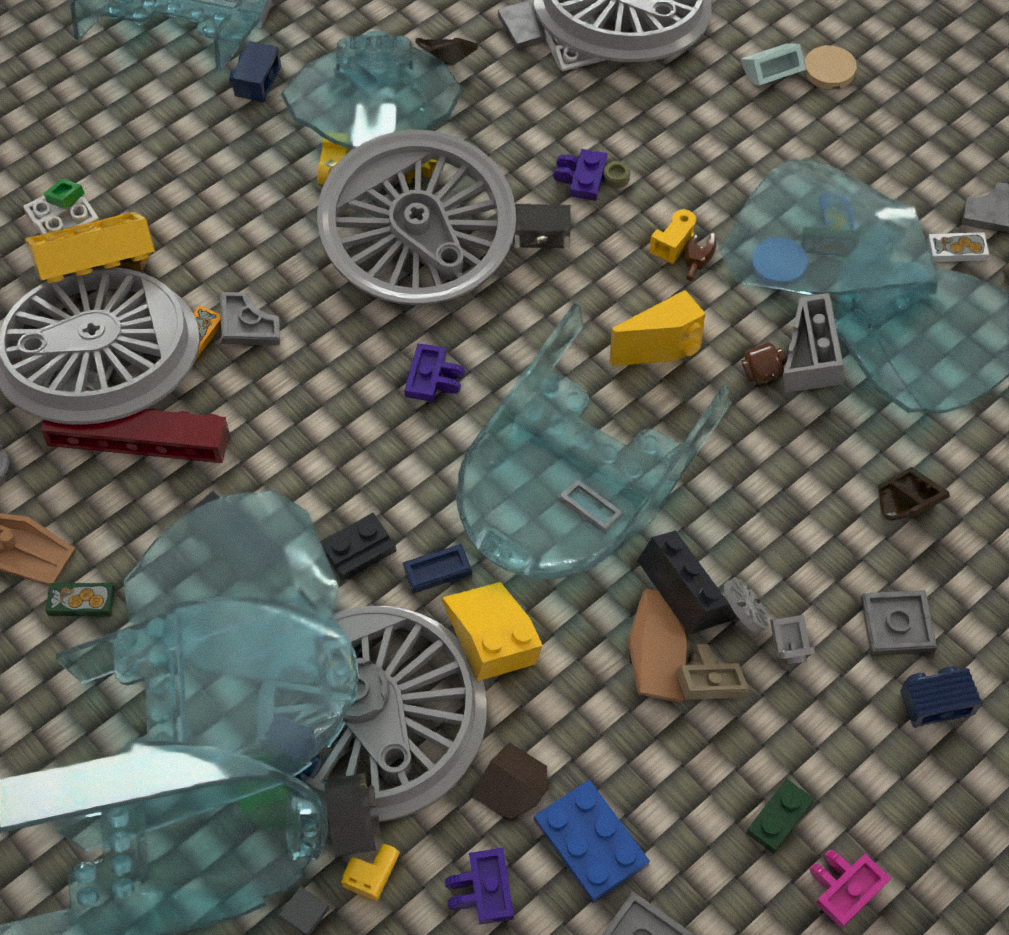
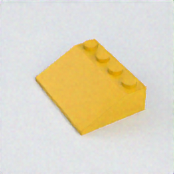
M136 212L24 238L39 278L41 280L46 279L47 283L64 280L65 274L75 272L76 276L93 272L92 267L103 265L104 269L113 268L121 265L120 260L131 258L133 262L149 258L148 253L155 252L147 220Z

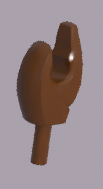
M715 233L710 234L705 247L697 245L698 234L694 235L687 243L685 260L687 266L690 267L686 277L687 280L692 281L696 270H701L713 258L716 250Z

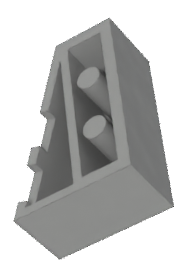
M826 293L800 297L793 327V336L788 350V359L783 373L784 391L788 393L843 385V360L830 295Z

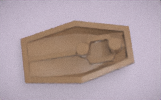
M0 513V571L50 586V583H56L76 551L75 548L29 517Z
M646 588L642 592L628 637L638 695L681 703L684 701V694L676 672L680 665H688L689 645L686 629L659 591Z

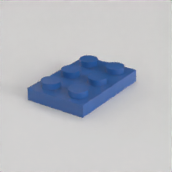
M590 779L534 815L535 823L592 903L649 865L650 860Z

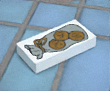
M985 233L928 235L927 244L931 262L987 261L989 257Z

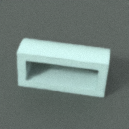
M783 44L740 59L747 77L755 85H762L806 70L800 44Z

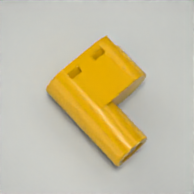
M382 844L373 864L351 857L342 876V887L368 899L378 901L400 852L390 845Z

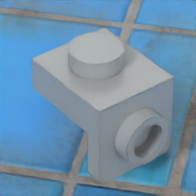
M804 615L770 620L776 658L787 659V664L807 661L806 655L815 654L814 647L809 645Z

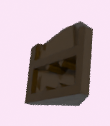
M461 38L415 39V43L423 50L442 61L454 65L478 49L477 43Z
M913 467L878 485L881 513L891 521L917 516L950 497L949 491Z
M508 743L490 761L472 794V798L506 820L513 821L517 816L536 807L547 792V766L513 744Z

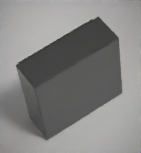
M300 886L279 916L303 935H311L329 911V906Z

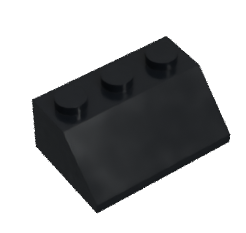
M676 530L651 538L637 562L689 635L737 618L727 599Z

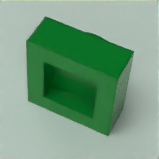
M64 178L43 193L47 203L65 210L85 194L80 184Z

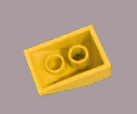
M684 290L612 328L610 364L612 366L669 362L694 355L701 348L705 312L688 292Z
M501 582L442 597V603L476 681L536 665L543 647L530 617Z

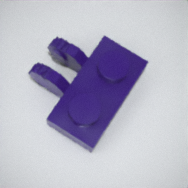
M581 149L578 160L573 155H559L556 160L558 168H555L552 176L554 180L571 184L570 196L596 201L608 153Z
M418 343L404 389L405 397L434 402L437 388L444 393H458L461 389V384L459 381L450 378L462 379L465 370L463 366L445 362L446 348Z
M503 848L469 853L471 872L447 877L445 879V887L458 889L473 884L474 893L450 898L448 900V908L460 910L476 906L479 925L514 920Z

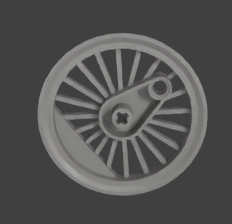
M533 0L534 10L540 23L558 41L580 53L617 62L653 61L682 52L698 41L709 25L712 12L711 0H570L560 4L557 0ZM681 3L695 4V6L690 7ZM587 7L574 16L569 13L571 11ZM602 12L593 25L584 22L596 13ZM675 13L685 17L683 19H680L679 17L675 16ZM609 17L616 20L615 31L602 29ZM625 23L632 26L634 33L620 32L621 24Z
M403 130L372 138L351 150L338 162L323 185L317 208V224L322 246L328 258L340 274L351 284L385 301L407 305H428L463 296L483 284L495 273L512 245L516 226V207L511 188L498 166L480 149L458 137L441 132ZM431 159L438 160L427 190H421V165ZM445 163L459 168L439 193L434 196L433 192ZM415 169V190L409 191L404 175ZM466 174H469L477 181L441 203ZM397 179L402 190L400 195L390 184ZM383 188L391 197L393 202L384 197L383 195H381L380 193H378L377 191ZM483 189L490 198L487 201L450 210ZM369 197L370 199H372L379 205L383 206L384 208H380L361 201ZM350 208L380 218L337 217V215ZM493 209L497 220H453ZM337 227L379 228L340 239L337 232ZM455 230L496 231L492 242ZM383 238L352 258L344 249ZM459 242L488 252L482 260H479L461 248ZM392 245L369 273L358 266ZM403 248L390 282L387 283L377 279L376 277L400 249ZM411 254L413 256L412 288L397 286L408 255ZM450 259L453 260V261H455V262H453V263H446V262H444L445 260H450ZM419 261L429 268L434 286L419 288ZM463 261L474 267L464 275L462 274ZM440 278L453 281L442 284Z
M104 267L92 268L93 272L76 276L75 272L65 274L64 280L47 283L46 281L25 294L11 308L0 329V390L20 410L34 417L56 423L95 424L117 420L138 413L171 393L184 380L196 360L200 335L196 318L190 307L180 296L159 280L147 274L125 268L113 267L104 269ZM108 289H118L104 308ZM98 290L95 308L90 310L87 291ZM130 291L137 292L120 305ZM80 293L84 311L80 312L68 296ZM60 300L72 316L51 304ZM147 300V304L138 307L141 303ZM39 311H42L56 320L37 316L35 314ZM24 325H30V326L38 327V328H40V329H22V328H23ZM14 341H18L17 346H13ZM145 341H157L158 344L149 343ZM130 350L158 356L161 359L156 364H153ZM22 358L21 362L14 365L11 364V359ZM123 358L145 372L133 378L119 359ZM112 366L124 383L108 388L104 368ZM89 370L98 371L101 385L100 390L85 391ZM28 371L35 373L28 379L22 376V374ZM74 371H79L75 391H61ZM55 372H60L49 388L40 386Z
M365 606L347 609L331 614L305 628L275 658L266 673L257 701L256 730L258 742L265 760L260 742L278 714L286 718L331 713L303 725L317 732L336 724L317 739L319 752L344 731L345 733L315 778L308 777L304 786L292 780L290 781L301 787L305 797L304 806L321 815L353 823L387 822L417 813L432 805L446 795L463 778L474 762L484 737L487 722L486 690L483 680L476 681L458 638L437 621L415 611L391 606ZM402 628L411 631L385 670L390 686L389 700L384 710L374 719L363 723H347L337 719L328 710L326 703L278 708L281 692L325 700L323 689L285 682L289 674L300 671L324 684L327 674L310 665L323 660L334 670L333 668L338 662L332 656L343 652L346 660L354 658L350 649L361 644L363 658L370 660L369 641L382 635L383 639L376 665L384 669L394 630ZM420 636L433 643L394 676ZM441 651L452 662L403 683ZM457 672L463 687L409 693ZM465 698L464 715L407 705ZM405 715L459 725L460 729L453 742L407 718ZM408 730L447 750V752L434 765L409 739ZM351 740H353L355 743L342 790L325 785V780ZM361 752L370 761L372 792L351 791ZM413 756L427 772L409 782L408 780L413 773ZM395 758L403 760V763L398 767L387 765L389 761ZM379 773L388 783L401 784V786L380 791Z

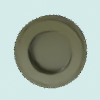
M620 161L608 163L603 170L605 184L612 188L626 186L630 181L629 166Z

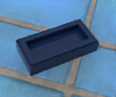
M462 544L403 562V569L413 594L472 575V569Z

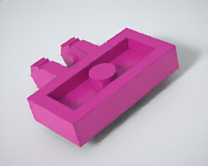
M832 849L824 854L825 860L842 876L836 880L819 864H814L810 868V872L822 887L828 889L817 900L816 904L843 929L889 883L891 877L866 854L851 866Z

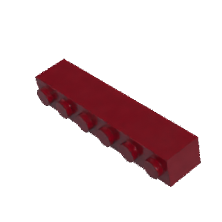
M156 408L144 409L124 418L95 424H63L43 420L41 433L47 446L223 463L230 435L226 417H220L216 414H191L186 411L167 412Z

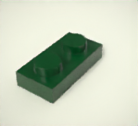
M786 778L749 826L746 834L775 854L813 804L814 798Z

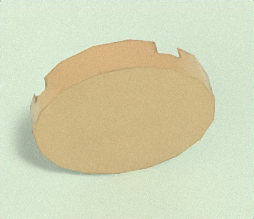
M824 45L814 48L808 53L804 62L808 81L823 89H833V87L837 86L839 88L846 87L852 82L857 69L856 60L853 55L837 46Z

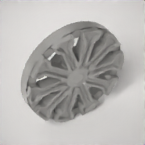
M734 577L724 584V592L737 617L754 633H760L765 630L769 625V620L764 616L766 611L762 604L757 603L756 600L758 598L751 589L747 590V584L741 579L738 580Z

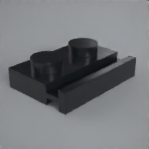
M374 513L320 541L322 550L343 581L397 551L396 544L389 538V534Z

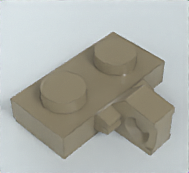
M697 644L695 650L690 655L692 663L690 665H680L676 672L686 700L744 698L748 693L749 688L739 663L720 664L719 661H715L709 644Z

